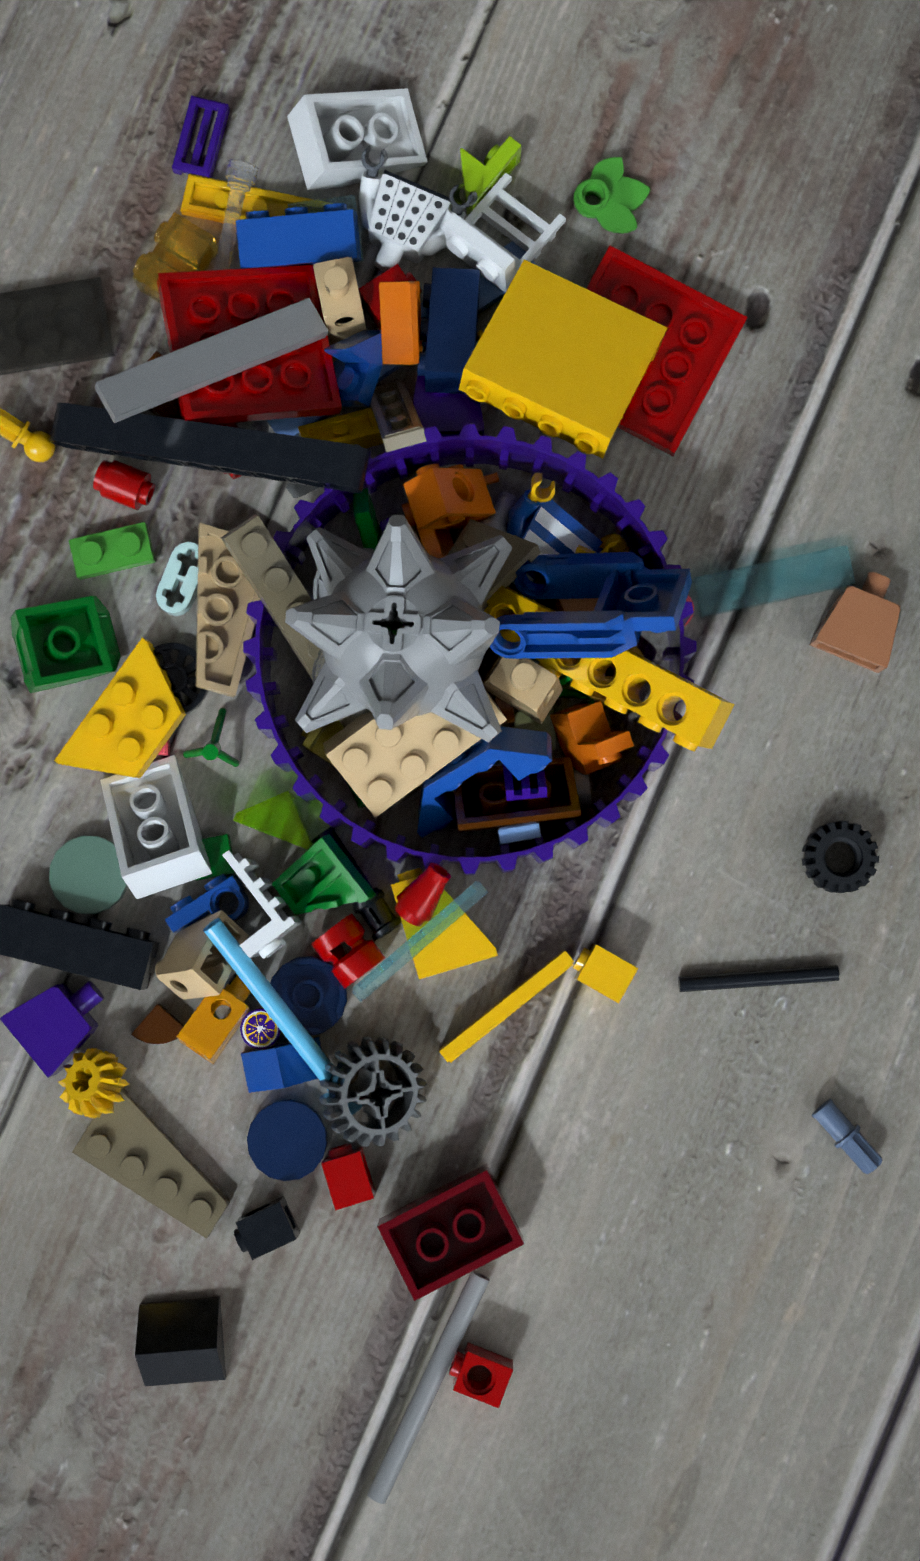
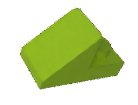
M509 136L501 146L498 144L494 145L486 155L484 164L466 150L460 148L462 182L464 183L465 203L471 192L476 191L478 196L476 203L466 208V215L473 211L505 173L509 175L521 161L522 145Z

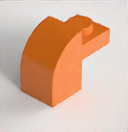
M601 701L581 702L550 715L565 756L571 757L572 766L582 774L587 775L619 762L622 757L620 751L634 746L629 731L610 730Z

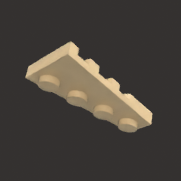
M199 523L196 687L234 698L246 659V655L243 652V642L251 639L255 626L246 614L247 605L250 602L259 601L260 598L221 539L229 531Z

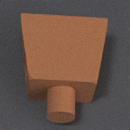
M869 572L862 590L848 585L839 594L809 645L876 673L885 670L890 661L900 614V606L884 599L891 580L879 573Z

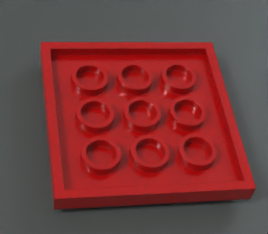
M609 246L586 289L667 327L659 350L643 376L618 428L674 456L748 317L632 256Z
M313 265L158 273L157 286L170 353L307 298L311 299L324 322ZM328 336L178 397L182 420L222 424L339 414L342 404L332 356L324 351L326 347H329Z

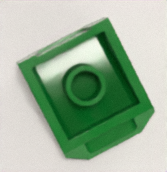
M97 596L17 609L11 616L12 637L18 653L24 683L30 693L85 681L117 670L121 654L111 616Z

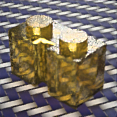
M174 212L168 222L163 221L157 228L154 241L158 244L153 252L143 253L137 259L133 268L134 275L132 278L141 292L161 303L157 286L158 273L206 271L219 251L215 237Z

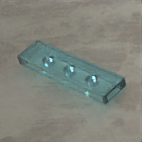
M847 545L699 576L692 580L701 618L839 589L848 585L853 586L856 583Z
M475 881L352 988V993L356 998L363 1002L488 893L486 888L480 882Z

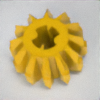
M87 1048L85 1053H73V1065H63L67 1075L66 1078L58 1081L62 1087L66 1088L60 1098L65 1103H69V1110L75 1114H84L85 1117L100 1118L102 1113H114V1101H125L120 1094L121 1088L130 1085L125 1079H122L127 1068L122 1063H118L119 1057H116L111 1052H103L97 1048Z

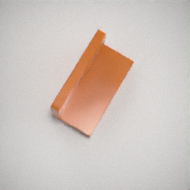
M420 281L379 282L382 363L394 365L419 364V352H422V342L420 341Z

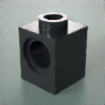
M284 1196L240 1216L236 1221L238 1228L234 1230V1236L239 1248L243 1253L248 1251L252 1260L296 1240L300 1234V1230Z

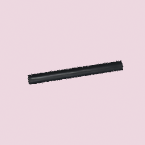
M838 965L679 976L678 986L679 992L832 982L839 981Z

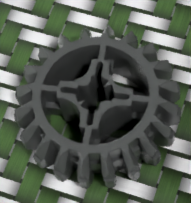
M366 1036L362 1037L361 1046L353 1041L348 1042L349 1054L346 1055L341 1051L335 1052V1057L339 1061L337 1066L332 1064L325 1065L326 1071L332 1074L330 1080L323 1079L319 1081L320 1086L329 1090L328 1093L319 1097L320 1103L329 1105L323 1112L324 1117L329 1121L334 1120L331 1126L333 1131L338 1134L344 1132L343 1138L352 1143L357 1139L358 1144L363 1147H369L371 1141L377 1146H384L386 1136L392 1141H399L398 1129L401 1128L407 1132L412 1131L408 1119L411 1116L414 1118L421 1117V1113L415 1109L416 1104L427 1101L425 1096L418 1094V1090L428 1084L426 1080L416 1078L424 1069L420 1064L412 1063L415 1058L414 1053L409 1050L403 1051V1044L397 1041L389 1044L388 1038L379 1036L374 1042L372 1038ZM378 1060H387L394 1068L398 1080L393 1081L385 1078L384 1071L379 1068ZM359 1070V1075L356 1081L353 1084H350L351 1079ZM375 1085L380 1086V1088L375 1090ZM394 1099H396L395 1102H394V1104H393V1106H392L391 1109L388 1111V1107H389L390 1103H391ZM348 1103L362 1104L363 1112L368 1116V1122L356 1121L349 1110Z

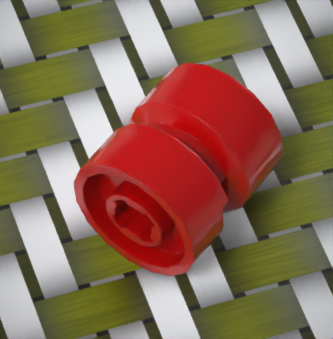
M352 913L327 930L311 944L324 962L331 961L334 964L331 972L344 989L386 958L373 940L365 941L363 938L365 929ZM344 942L353 949L348 954H345L341 946Z

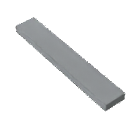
M307 298L96 382L95 390L112 421L116 423L326 338L328 329L311 299Z

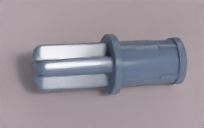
M832 1099L827 1100L814 1111L812 1117L816 1118L836 1141L834 1146L837 1149L841 1147L863 1173L869 1174L880 1166L883 1161L882 1157L859 1132L861 1127L858 1124L853 1126L836 1107Z

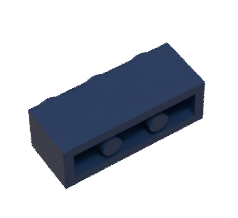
M433 267L431 283H424L423 307L429 308V317H421L420 341L427 342L426 352H419L417 374L418 376H425V392L466 394L459 390L463 369L476 347L480 270Z

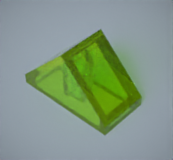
M285 791L237 812L233 819L235 822L307 850L314 845L290 791Z

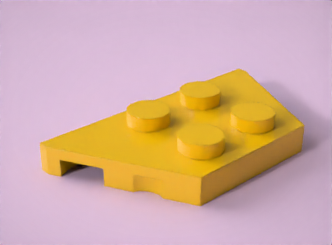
M141 638L54 761L56 763L134 778H141L186 716L179 698L175 697L172 692V684L166 671L161 669L153 652L155 648L149 640Z

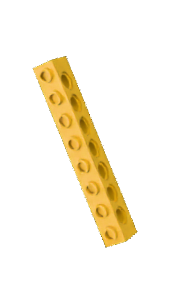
M503 586L487 601L489 606L484 610V612L494 618L502 615H512L513 613L515 615H524V612H556L510 587L505 589ZM509 629L500 630L501 636L507 641H520V637L515 631ZM629 649L612 658H581L580 662L575 666L573 665L572 658H534L540 661L538 665L550 671L558 678L561 673L572 678L570 686L589 696H592L594 691L606 697L604 701L606 706L623 714H626L628 709L641 715L638 723L658 733L661 732L662 728L675 734L672 741L694 752L698 746L708 749L713 748L735 705ZM614 664L616 668L615 678L607 684L605 680L606 670L610 665ZM648 682L651 688L650 695L644 702H641L639 698L640 687ZM683 700L686 705V712L680 720L676 721L673 709L677 702Z

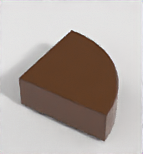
M159 1003L131 1035L149 1044H164L178 1039L176 1036L184 1027V1024Z

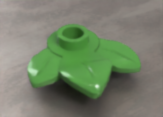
M612 157L604 159L594 166L590 179L584 180L575 189L573 202L576 210L582 216L596 218L605 230L620 234L630 233L637 229V222L632 212L644 203L649 195L650 187L636 179L624 177L622 158ZM594 195L598 197L600 202L596 205H590L587 203L586 197Z

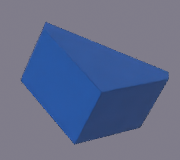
M314 1037V1041L322 1050L320 1037ZM291 1043L241 1053L249 1093L282 1089L318 1079Z

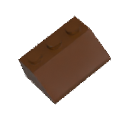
M571 757L554 758L544 768L547 785V797L507 801L503 765L492 766L487 771H479L464 780L454 790L458 831H479L529 822L544 823L578 819L581 816V809ZM536 773L529 775L530 789L538 788ZM512 774L514 790H522L521 780L518 781Z

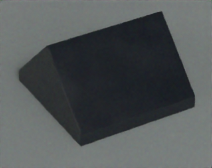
M220 1297L139 1304L135 1358L145 1387L226 1379Z

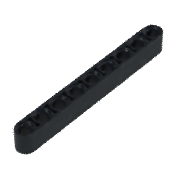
M61 402L57 403L49 441L52 444L75 450L353 493L363 492L371 451L366 448L347 443L146 414H136L114 423L104 408Z

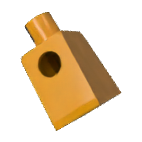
M236 972L225 988L222 989L220 995L205 997L176 1036L182 1044L213 1065L241 1025L243 1018L250 1011L249 1006L244 1001L251 992ZM220 1005H226L231 1009L225 1019L214 1017V1012Z

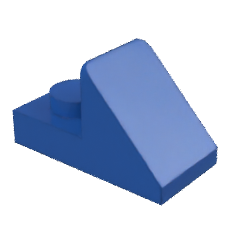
M363 330L324 349L326 353L345 363L344 369L338 378L341 404L345 407L370 406L383 366L381 330Z

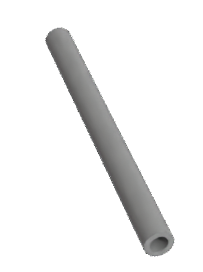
M471 1272L367 1495L375 1502L386 1503L490 1279L478 1272Z

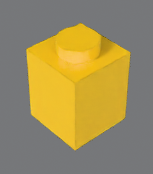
M593 944L590 950L583 947L572 967L578 971L575 976L576 980L618 1004L638 970L637 967L596 944Z

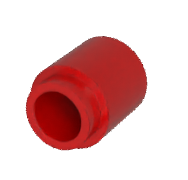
M104 460L96 471L93 489L99 491L101 497L134 510H139L142 504L147 506L150 503L155 491V484L151 483L150 473L117 460L112 462Z

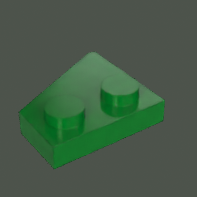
M330 834L321 837L272 883V886L295 915L309 913L316 909L336 908L348 903H362L376 895Z

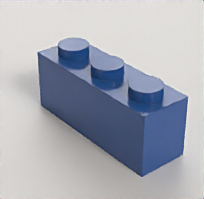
M345 203L324 205V212L308 213V207L284 209L285 216L270 217L269 211L246 212V219L236 220L240 269L313 265L344 257H352L353 262H361L357 213L353 209L347 210V204Z

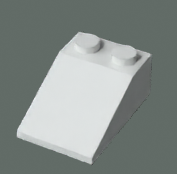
M408 88L307 94L300 99L287 116L307 190L340 188L360 183L362 173L367 171L362 164L361 155L368 146H370L369 159L374 164H379L381 150L385 149L388 154L387 162L379 169L378 173L381 175L384 170L398 173L424 166L428 162Z
M175 755L152 762L141 778L116 774L100 780L121 876L136 899L212 874L202 841L201 830Z

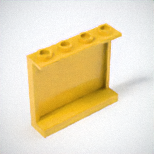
M523 260L463 369L459 390L465 392L471 399L477 402H485L502 410L512 419H521L539 428L541 432L548 436L558 437L575 445L583 453L594 454L603 459L610 441L643 376L659 350L667 327L527 260Z

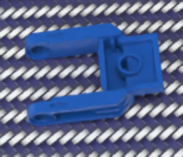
M633 552L538 555L532 562L527 560L516 571L517 578L514 580L517 590L530 599L598 598L594 611L524 612V615H502L496 618L500 621L499 633L490 645V648L497 655L509 659L612 658L636 646L642 631L654 633L676 631L692 584L690 569L649 570L644 566L643 559ZM531 570L538 571L544 575L546 582L542 584L534 583L528 579L526 572ZM510 629L515 631L519 635L520 641H507L501 636L500 630Z

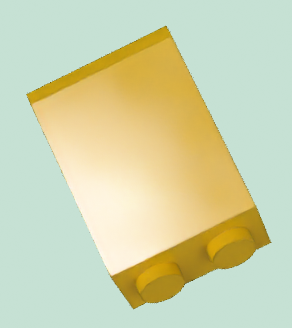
M417 868L397 875L399 882L391 884L396 904L398 902L397 895L422 874V869ZM445 889L432 919L425 921L422 926L412 925L400 917L419 980L498 956L496 947Z

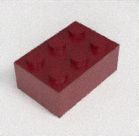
M487 1163L379 1219L377 1225L414 1301L524 1245L523 1235Z

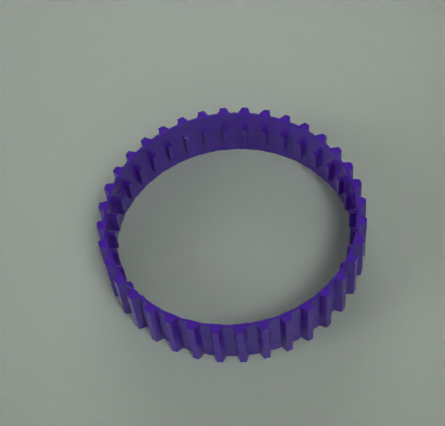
M464 424L459 436L442 437L436 426L425 428L426 442L383 453L373 459L369 458L363 489L368 488L370 494L377 491V487L398 477L400 479L407 478L409 473L430 464H439V466L466 464V467H474V464H489L499 466V469L507 470V468L522 470L531 473V477L535 473H542V478L555 481L568 494L571 491L591 504L590 509L595 513L599 511L615 525L614 532L620 536L623 535L636 551V555L643 559L646 568L649 570L682 569L681 565L666 563L661 551L668 538L663 530L649 532L645 523L641 520L646 506L640 499L626 503L615 492L618 478L614 474L609 472L598 478L594 473L585 469V454L576 451L569 458H565L560 454L552 452L551 438L541 435L532 445L524 441H517L514 428L503 426L497 437L487 435L480 436L475 424ZM324 488L325 492L314 503L300 499L294 506L299 520L293 526L291 532L276 531L273 536L274 541L293 570L297 563L302 565L306 559L304 551L309 545L306 539L308 535L318 527L324 529L325 525L341 511L343 513L350 509L349 504L353 502V492ZM261 600L250 602L247 605L246 614L256 626V637L243 642V652L255 665L257 674L246 680L247 691L259 703H262L264 711L255 718L258 729L268 738L275 739L278 743V746L270 755L271 758L285 772L294 771L298 775L292 789L299 797L307 802L318 799L323 803L319 816L322 820L334 828L344 823L348 824L353 828L351 841L365 849L378 842L386 846L387 858L398 864H401L411 855L423 859L425 870L430 863L442 866L445 862L460 864L465 876H475L479 864L496 862L502 873L512 872L515 869L518 858L529 855L539 864L547 862L553 858V846L559 845L564 841L575 849L588 841L587 828L593 823L606 828L620 818L617 803L622 799L633 802L642 796L648 788L642 775L646 771L655 772L665 764L669 757L668 752L661 744L665 738H672L675 734L662 728L660 733L656 732L650 749L642 746L635 755L643 760L635 775L629 779L623 774L617 780L616 784L622 790L608 806L599 799L592 805L597 815L590 821L577 827L572 819L564 824L568 832L567 834L547 843H544L541 834L540 838L533 839L535 847L528 850L510 853L509 845L505 844L500 845L501 855L474 857V848H466V857H449L439 855L440 845L431 844L430 853L406 848L407 838L398 834L396 842L393 843L372 834L376 824L367 819L363 828L350 821L343 815L348 805L339 799L332 806L318 791V788L324 784L321 778L315 774L311 779H308L297 760L304 757V754L298 746L290 749L283 732V728L290 726L288 719L284 715L278 716L275 707L274 695L281 694L280 686L276 681L271 682V661H277V652L271 647L273 629L278 626ZM686 601L676 631H667L669 647H666L662 652V660H669V670L694 683L693 679L683 674L684 665L697 652V641L684 636V625L694 613L692 602ZM680 700L674 706L673 715L676 721L683 717L675 710L677 704L683 700Z

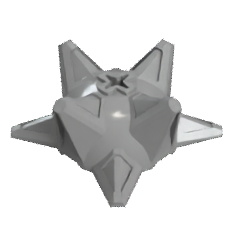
M392 515L389 518L373 554L320 527L309 534L306 539L328 595L288 609L286 611L285 623L321 649L325 663L295 719L298 725L308 733L368 709L371 710L379 729L391 730L415 716L432 712L488 743L494 739L502 730L478 669L485 652L499 633L500 621L484 612L482 604L512 550V546L502 535H499L439 559L427 553L404 515ZM400 623H404L405 628H399ZM392 630H397V636L392 634Z

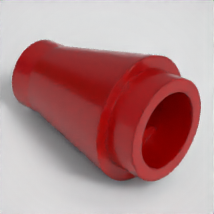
M430 863L422 874L397 895L398 902L394 907L395 911L405 921L415 926H422L425 921H430L451 875L440 865Z

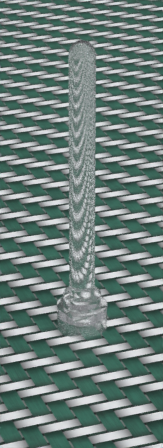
M230 159L227 162L225 178L228 179L227 186L230 187L214 270L230 269L237 236L236 220H240L245 193L249 192L251 185L256 183L259 168L245 161Z

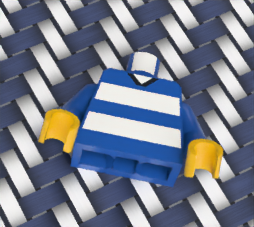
M535 473L533 475L531 490H526L508 512L507 533L536 543L541 551L539 555L575 554L578 545L597 553L629 552L630 547H626L622 551H614L612 549V546H615L620 541L621 536L618 534L611 535L607 540L605 549L601 548L600 545L603 542L552 500L555 495V481H552L547 488L538 487L542 482V473ZM534 570L526 572L530 581L535 583L539 577L542 581L546 582L544 575Z

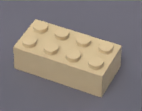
M487 692L499 725H501L507 719ZM367 710L324 742L323 745L325 755L376 818L481 740V738L432 712L415 716L391 730L379 729L371 710Z

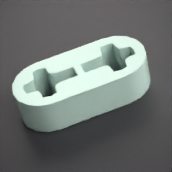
M185 542L175 547L156 592L157 603L169 615L180 616L187 613L193 606L197 596L198 566H190L184 577L182 574L185 565L180 561L182 555L189 557L191 552H195L194 557L198 560V545L195 543ZM179 581L183 582L180 588V594L185 597L183 603L176 602L173 607H169L170 601L165 597L166 593H174Z

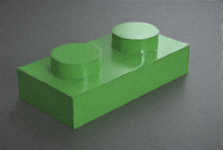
M145 522L69 540L76 576L79 580L156 562L148 525Z

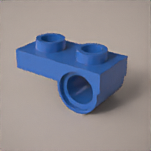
M221 874L204 885L207 892L197 899L193 900L191 895L171 906L170 909L173 914L165 919L171 931L178 933L207 914L221 911L219 900L227 892L234 893L239 901L236 912L227 916L233 921L241 919L248 911L249 899L244 891L246 889L238 876H231L227 879L225 874Z

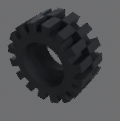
M849 821L831 822L818 827L814 833L808 836V842L806 845H803L802 852H805L802 866H806L807 872L805 873L807 877L812 878L813 884L818 888H823L831 893L853 892L859 890V887L867 885L870 882L868 880L870 876L875 875L877 871L874 868L875 863H879V856L875 854V849H878L876 842L871 841L870 837L872 835L869 831H863L861 829L862 826L857 823L851 824L848 823ZM834 842H844L854 851V864L844 873L833 871L826 863V851Z

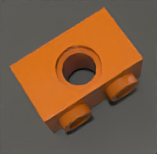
M430 464L416 471L417 476L403 484L418 529H464L470 519L480 522L496 513L481 469H467L462 464L448 468H440L439 464Z

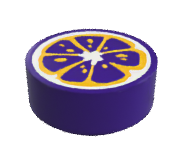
M264 1008L249 1012L243 1018L240 1026L244 1042L255 1049H265L272 1046L281 1034V1030Z

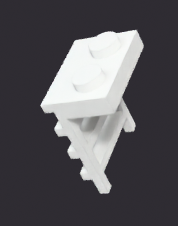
M507 173L499 179L465 220L453 212L443 224L447 249L473 269L480 270V274L505 293L523 260L531 262L534 258L537 259L541 254L542 248L548 241L551 242L556 237V232L566 222V218L559 214L549 225L507 193L504 189L512 181V177ZM495 200L540 233L541 236L534 242L489 208V206ZM480 217L525 250L526 253L521 259L517 258L475 226V222Z
M228 850L223 854V857L272 919L240 944V947L249 958L261 956L263 959L269 958L287 944L283 937L300 925L302 921L298 916L288 917L282 909L287 905L282 897L273 898L268 891L272 887L270 879L258 878L253 872L259 867L255 860L243 859L239 852L233 855Z

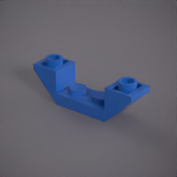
M500 726L502 731L489 743L483 739L479 740L422 783L417 833L423 838L435 830L438 831L445 828L454 819L455 797L451 791L457 789L464 780L479 771H487L498 760L506 766L518 781L531 773L535 774L542 771L548 763L552 762L551 736L543 731Z

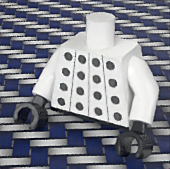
M368 146L361 155L362 164L367 171L362 173L359 207L362 225L368 230L370 242L380 247L374 265L385 272L399 264L402 257L414 263H420L425 256H433L447 247L444 222L453 212L464 220L466 216L464 209L474 205L477 201L476 191L470 193L465 203L459 196L464 183L454 186L450 191L449 197L390 171L384 170L381 175L378 172L387 162L388 154L385 149L381 150L379 164H374L369 159L370 146Z

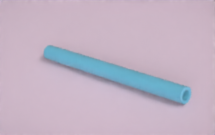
M217 918L210 922L203 929L207 937L320 1081L323 1079L330 1080L332 1074L325 1069V1065L332 1064L252 959L246 955L221 919ZM349 1102L348 1107L351 1114L353 1115L359 1111L362 1104L358 1105L354 1102Z

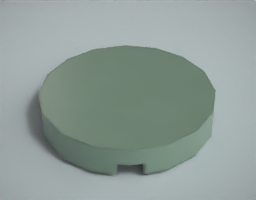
M80 836L67 841L56 851L50 864L49 883L54 896L64 907L76 913L98 914L106 911L123 898L128 888L121 876L114 843L100 836Z

